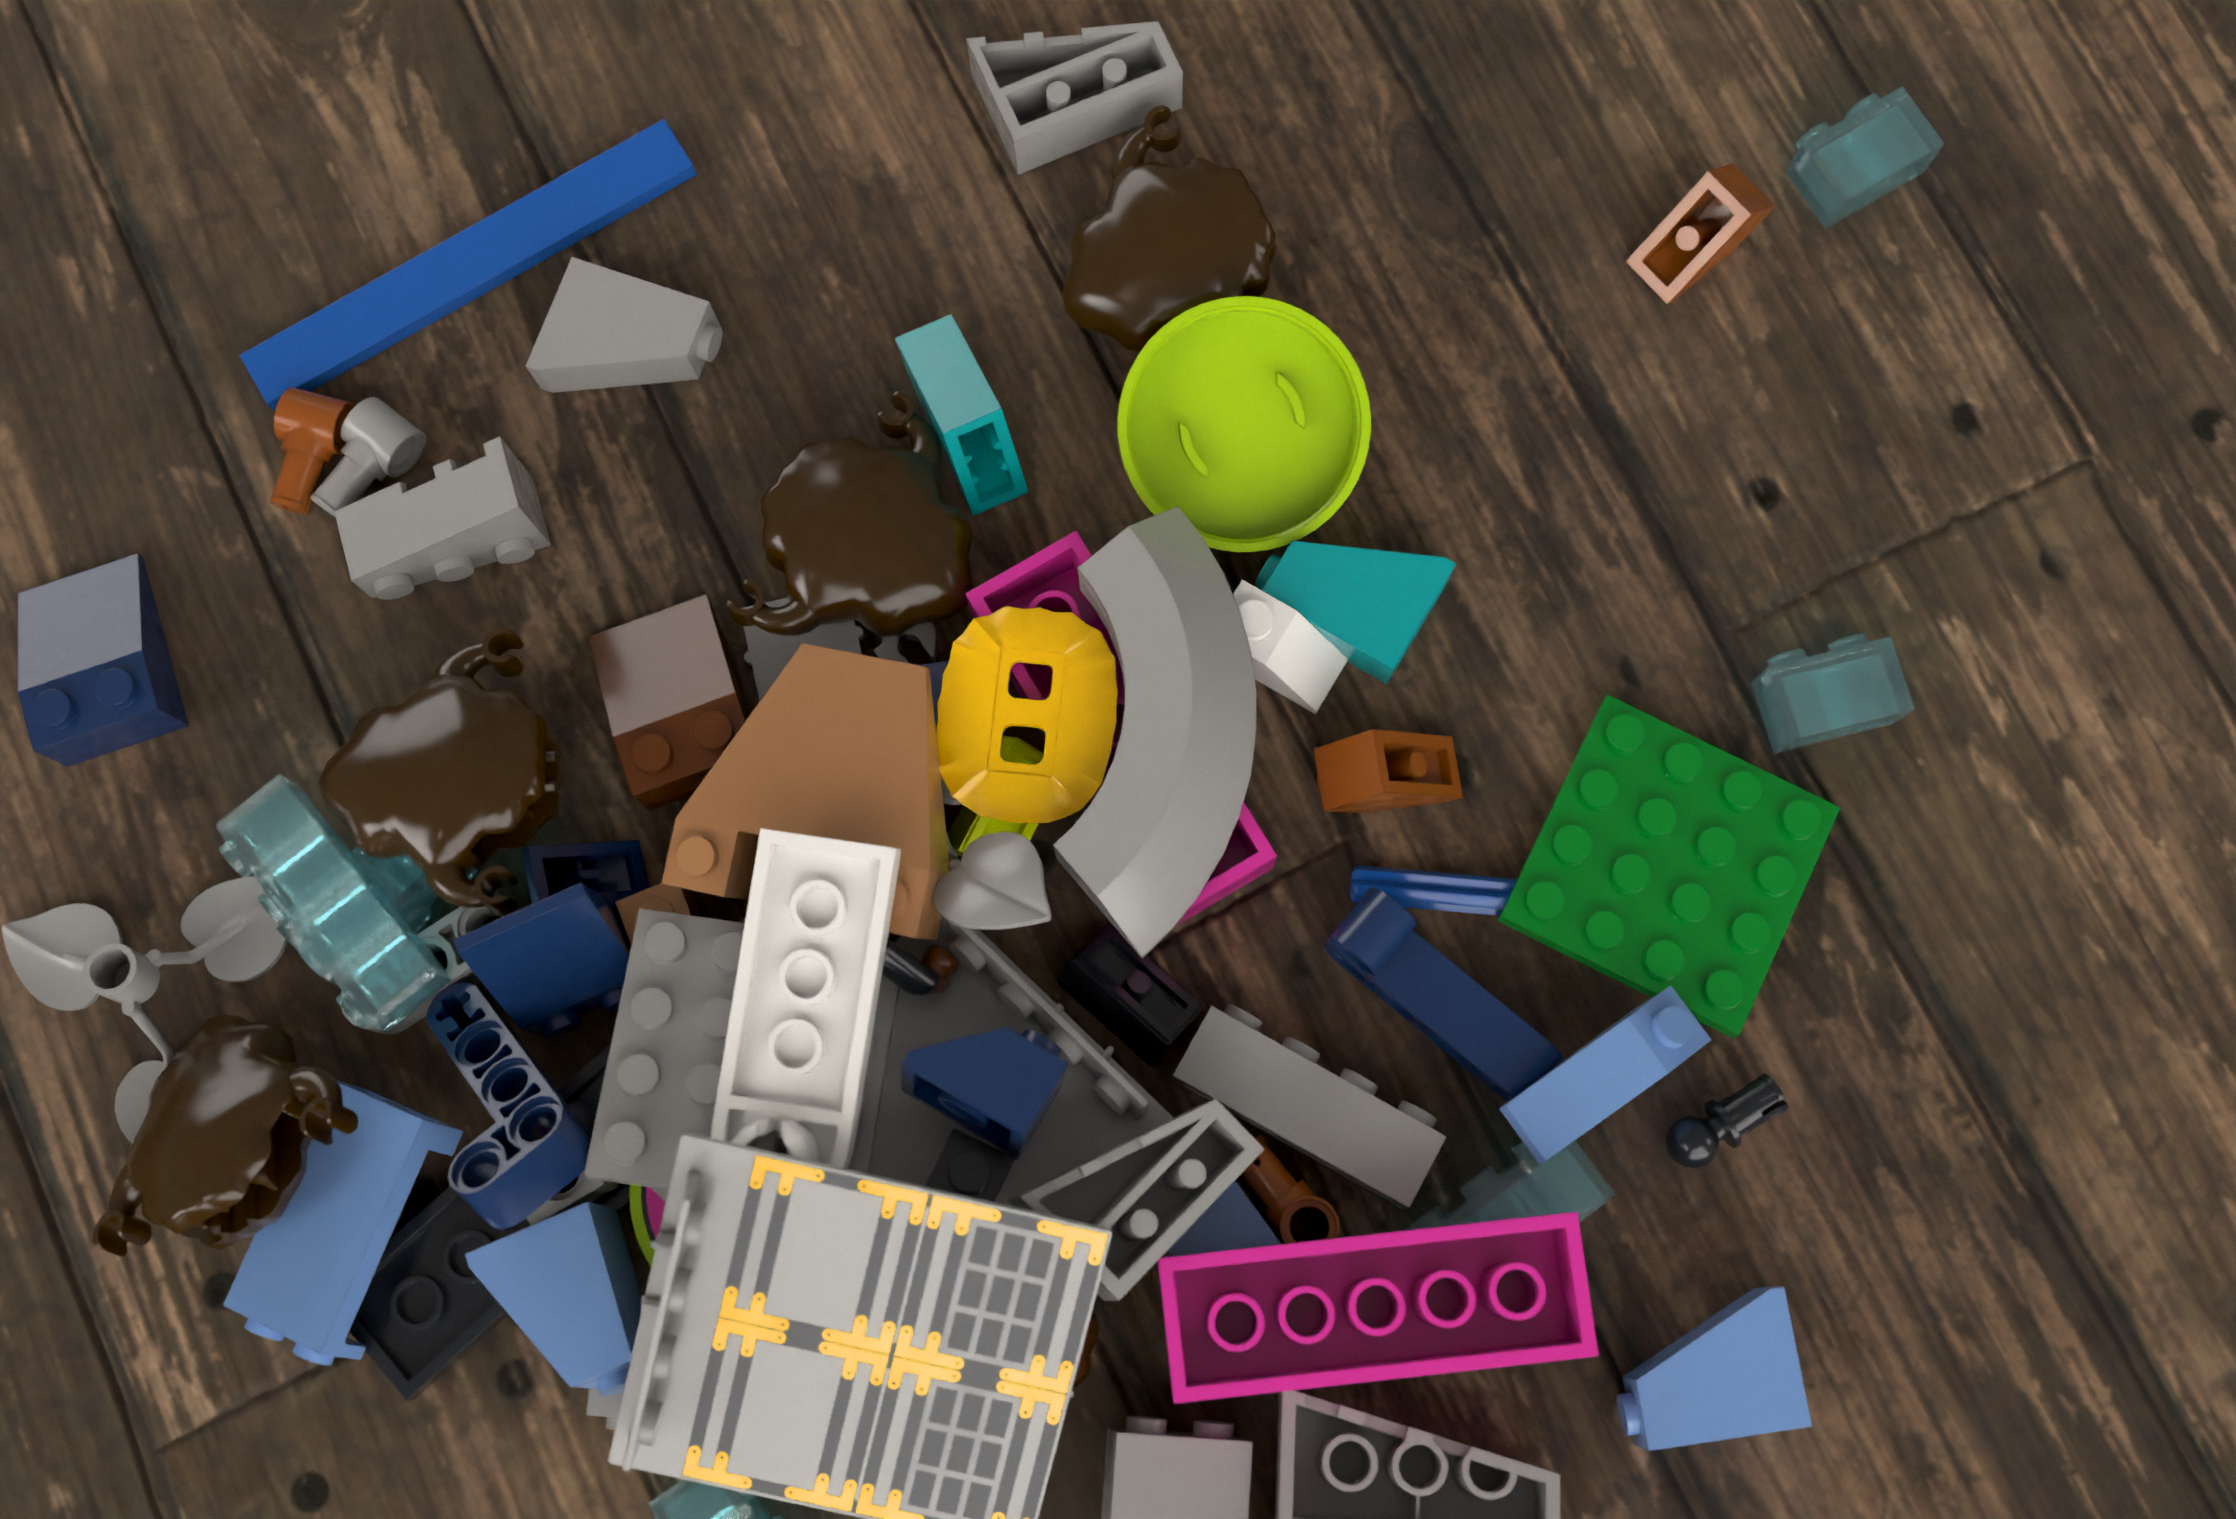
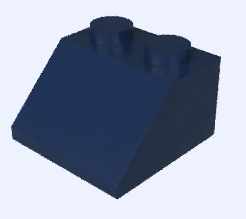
M1004 1027L909 1050L902 1061V1091L1018 1160L1058 1094L1068 1063L1058 1057L1061 1052L1060 1048L1045 1036L1030 1029H1025L1023 1034L1020 1035L1012 1029Z

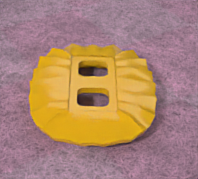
M1005 606L991 615L974 618L964 633L952 644L949 663L943 673L942 691L937 702L938 722L936 737L939 770L954 799L982 817L1013 823H1050L1081 810L1102 784L1111 754L1116 726L1118 690L1115 657L1100 630L1087 625L1072 612H1052L1040 607L1021 609ZM1016 663L1049 666L1053 670L1050 696L1045 700L1012 697L1008 693L1012 666ZM1009 726L1039 728L1043 730L1046 738L1042 761L1038 764L1004 761L1001 758L1004 730Z

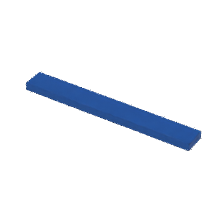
M662 119L239 356L266 404L275 412L279 399L286 389L294 387L309 392L313 391L697 175L695 168L665 119Z

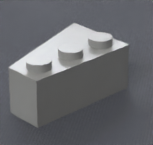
M1158 21L1081 28L1082 34L1047 38L1043 37V32L1024 33V40L986 43L985 37L966 38L972 77L1018 175L1145 123L1147 113L1156 106L1164 105L1169 107L1171 112L1182 108L1183 71Z
M499 436L483 444L486 453L484 457L457 468L455 461L448 459L433 466L435 479L409 491H407L405 483L398 482L334 511L351 581L371 598L377 597L389 600L413 592L415 585L436 579L442 582L457 581L471 576L476 567L497 561L502 564H514L531 558L535 554L534 550L551 546L533 477Z
M1217 1099L1198 1105L1008 1201L1014 1207L1110 1228L1112 1230V1237L1097 1294L1103 1301H1119L1259 1156L1264 1148Z

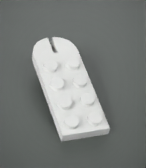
M760 828L711 1127V1138L777 1153L780 1137L784 1139L783 1142L788 1148V1156L848 1168L855 1147L900 863V849Z

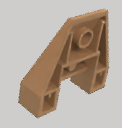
M802 643L677 815L661 884L721 897L749 900L760 828L897 848L901 850L889 933L917 939L937 940L942 916L935 907L933 892L938 881L949 872V853L930 669L925 666Z

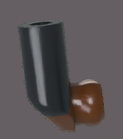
M888 937L882 975L905 992L923 996L945 991L951 985L948 979L956 972L959 963L955 956L937 945L929 946L922 960H919Z

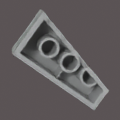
M1298 1391L1278 1392L1274 1519H1560V1474Z

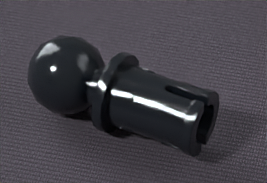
M1764 1073L1729 1097L1727 1096L1719 1102L1713 1099L1706 1102L1707 1118L1687 1116L1678 1119L1670 1127L1666 1136L1667 1151L1676 1163L1684 1167L1697 1169L1706 1166L1716 1156L1720 1141L1724 1140L1732 1148L1740 1146L1741 1137L1767 1120L1769 1121L1787 1111L1788 1103L1783 1100L1785 1097L1778 1085L1769 1075Z

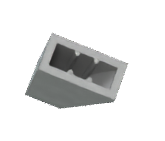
M572 257L525 367L541 389L552 393L698 380L705 362H712L718 354L722 341V328L709 301Z

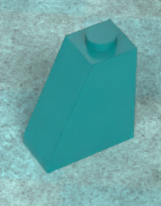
M952 314L896 337L895 341L911 384L930 425L939 437L943 454L972 516L1028 493L1029 491L1002 408Z
M1292 541L1282 558L1271 554L1260 571L1254 586L1297 610L1348 659V663L1387 685L1447 585L1456 563L1446 557Z

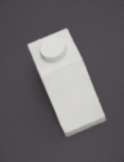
M1242 580L1233 596L1240 610L1251 649L1255 680L1316 714L1348 659L1297 610Z

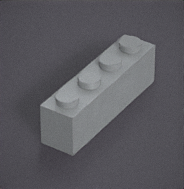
M1228 1004L1224 1012L1211 1006L1173 1074L1172 1081L1208 1101L1217 1099L1236 1117L1400 1209L1409 1208L1447 1137L1432 1129L1437 1119L1409 1102L1402 1100L1398 1109L1378 1099L1374 1095L1379 1087L1356 1072L1343 1068L1340 1076H1337L1316 1064L1320 1054L1292 1037L1286 1036L1282 1044H1279L1258 1031L1263 1023L1250 1013L1231 1004Z

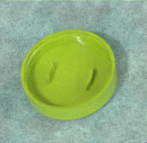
M1234 296L1202 303L1183 312L1164 325L1147 342L1130 368L1122 388L1117 414V439L1123 467L1132 487L1148 510L1157 515L1178 506L1203 537L1209 548L1230 552H1257L1285 546L1292 541L1305 537L1329 520L1349 497L1360 477L1369 450L1371 435V411L1365 382L1359 367L1342 341L1325 324L1304 310L1282 301L1255 296Z

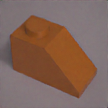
M1734 163L1709 170L1626 262L1666 304L1672 303L1733 252L1773 210L1775 205Z
M1371 729L1314 749L1318 773L1317 784L1321 793L1324 811L1371 813L1448 802L1463 798L1452 736Z

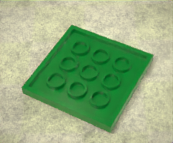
M1606 695L1596 711L1518 874L1509 898L1496 921L1650 998L1671 985L1698 1022L1730 1038H1734L1741 1033L1841 807L1616 698Z

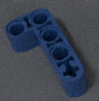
M1370 887L1328 937L1323 946L1328 955L1342 968L1506 1102H1509L1564 1060L1559 1050L1546 1038L1414 932L1413 929L1417 926V923L1409 912L1389 895L1375 887Z
M460 982L443 989L432 1000L427 1010L426 1019L435 1036L496 1123L465 1146L455 1156L449 1168L448 1180L450 1186L490 1226L503 1229L523 1221L585 1170L592 1135L505 1018L475 985Z

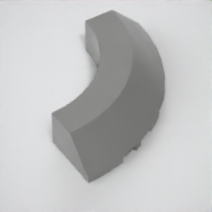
M1178 506L1128 526L1078 567L1080 591L1096 610L1108 631L1117 653L1118 661L1120 662L1125 689V710L1121 736L1114 760L1101 788L1074 826L1053 845L1056 859L1142 959L1177 925L1200 896L1202 889L1218 862L1222 859L1240 816L1251 776L1256 740V685L1251 649L1242 616L1221 567L1203 537Z

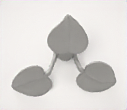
M941 776L943 803L949 805L961 804L951 796ZM1006 831L984 835L968 845L960 860L947 834L949 872L938 881L933 892L935 907L946 921L963 928L999 930L1025 927L1051 920V910L1045 891L1043 864L1038 851L1026 837L1018 833Z
M248 876L225 881L205 890L191 902L181 918L180 927L184 937L192 945L196 946V948L187 952H161L153 949L144 955L123 945L121 929L115 918L107 911L90 904L74 903L63 905L30 918L2 925V935L10 962L24 986L38 1001L57 1010L75 1011L89 1007L100 995L122 1004L123 1014L130 1016L161 1052L163 1062L148 1060L136 1065L126 1074L116 1092V1119L121 1131L132 1144L148 1112L149 1094L154 1083L176 1055L171 1043L141 1009V1003L147 1001L157 990L160 981L159 967L172 964H193L204 958L208 971L223 981L247 982L260 977L277 963L288 942L293 889L287 881L279 878Z

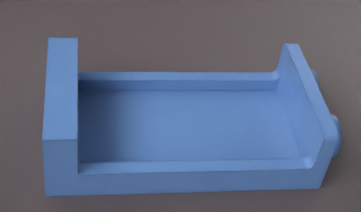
M341 1081L337 1082L341 1087L343 1106L357 1114L358 1128L351 1134H345L333 1128V1142L328 1146L314 1139L311 1140L307 1150L306 1172L299 1188L290 1199L283 1215L274 1223L265 1225L254 1235L223 1306L248 1318L244 1326L246 1330L275 1341H283L284 1337L296 1342L292 1350L293 1354L310 1362L325 1366H331L335 1357L362 1359L367 1346L347 1337L427 1152L431 1150L453 1156L464 1132L370 1090Z

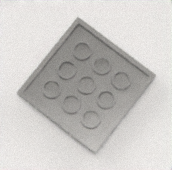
M639 908L584 1172L588 1179L669 1189L682 1133L687 1132L711 1138V1127L745 923ZM883 975L881 976L855 1147L847 1168L868 1174L900 987ZM779 1137L777 1153L787 1155L788 1148L783 1142L784 1139Z

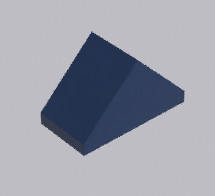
M639 840L527 846L521 850L532 904L581 882L615 905V901L649 888Z

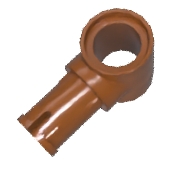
M294 387L284 391L276 406L274 430L277 438L282 441L280 448L286 453L270 499L271 504L290 512L302 515L309 514L312 502L310 497L315 492L323 464L329 465L333 454L343 455L340 450L346 443L341 438V428L344 420L355 407L353 402Z
M1262 1135L1258 1136L1255 1140L1264 1148L1256 1158L1259 1166L1252 1162L1240 1175L1267 1207L1262 1213L1276 1229L1277 1237L1281 1244L1296 1242L1290 1233V1220L1297 1210L1306 1207L1316 1210L1323 1217L1326 1230L1322 1239L1338 1238L1340 1223L1335 1209L1324 1199L1318 1198L1304 1179L1297 1182L1266 1144Z

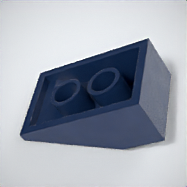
M138 553L18 593V695L32 749L34 752L67 767L189 726L145 562Z
M582 882L453 939L459 955L521 1030L535 1035L543 1033L545 1039H550L579 1027L582 1024L580 1016L601 1006L604 1007L606 1012L619 1008L631 944L617 906Z

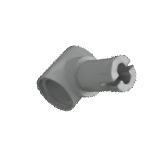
M370 397L364 399L350 411L342 425L341 438L346 444L340 451L345 456L312 494L310 499L335 517L334 511L358 501L376 478L382 482L387 475L396 478L408 472L418 462L427 444L425 433L379 398Z

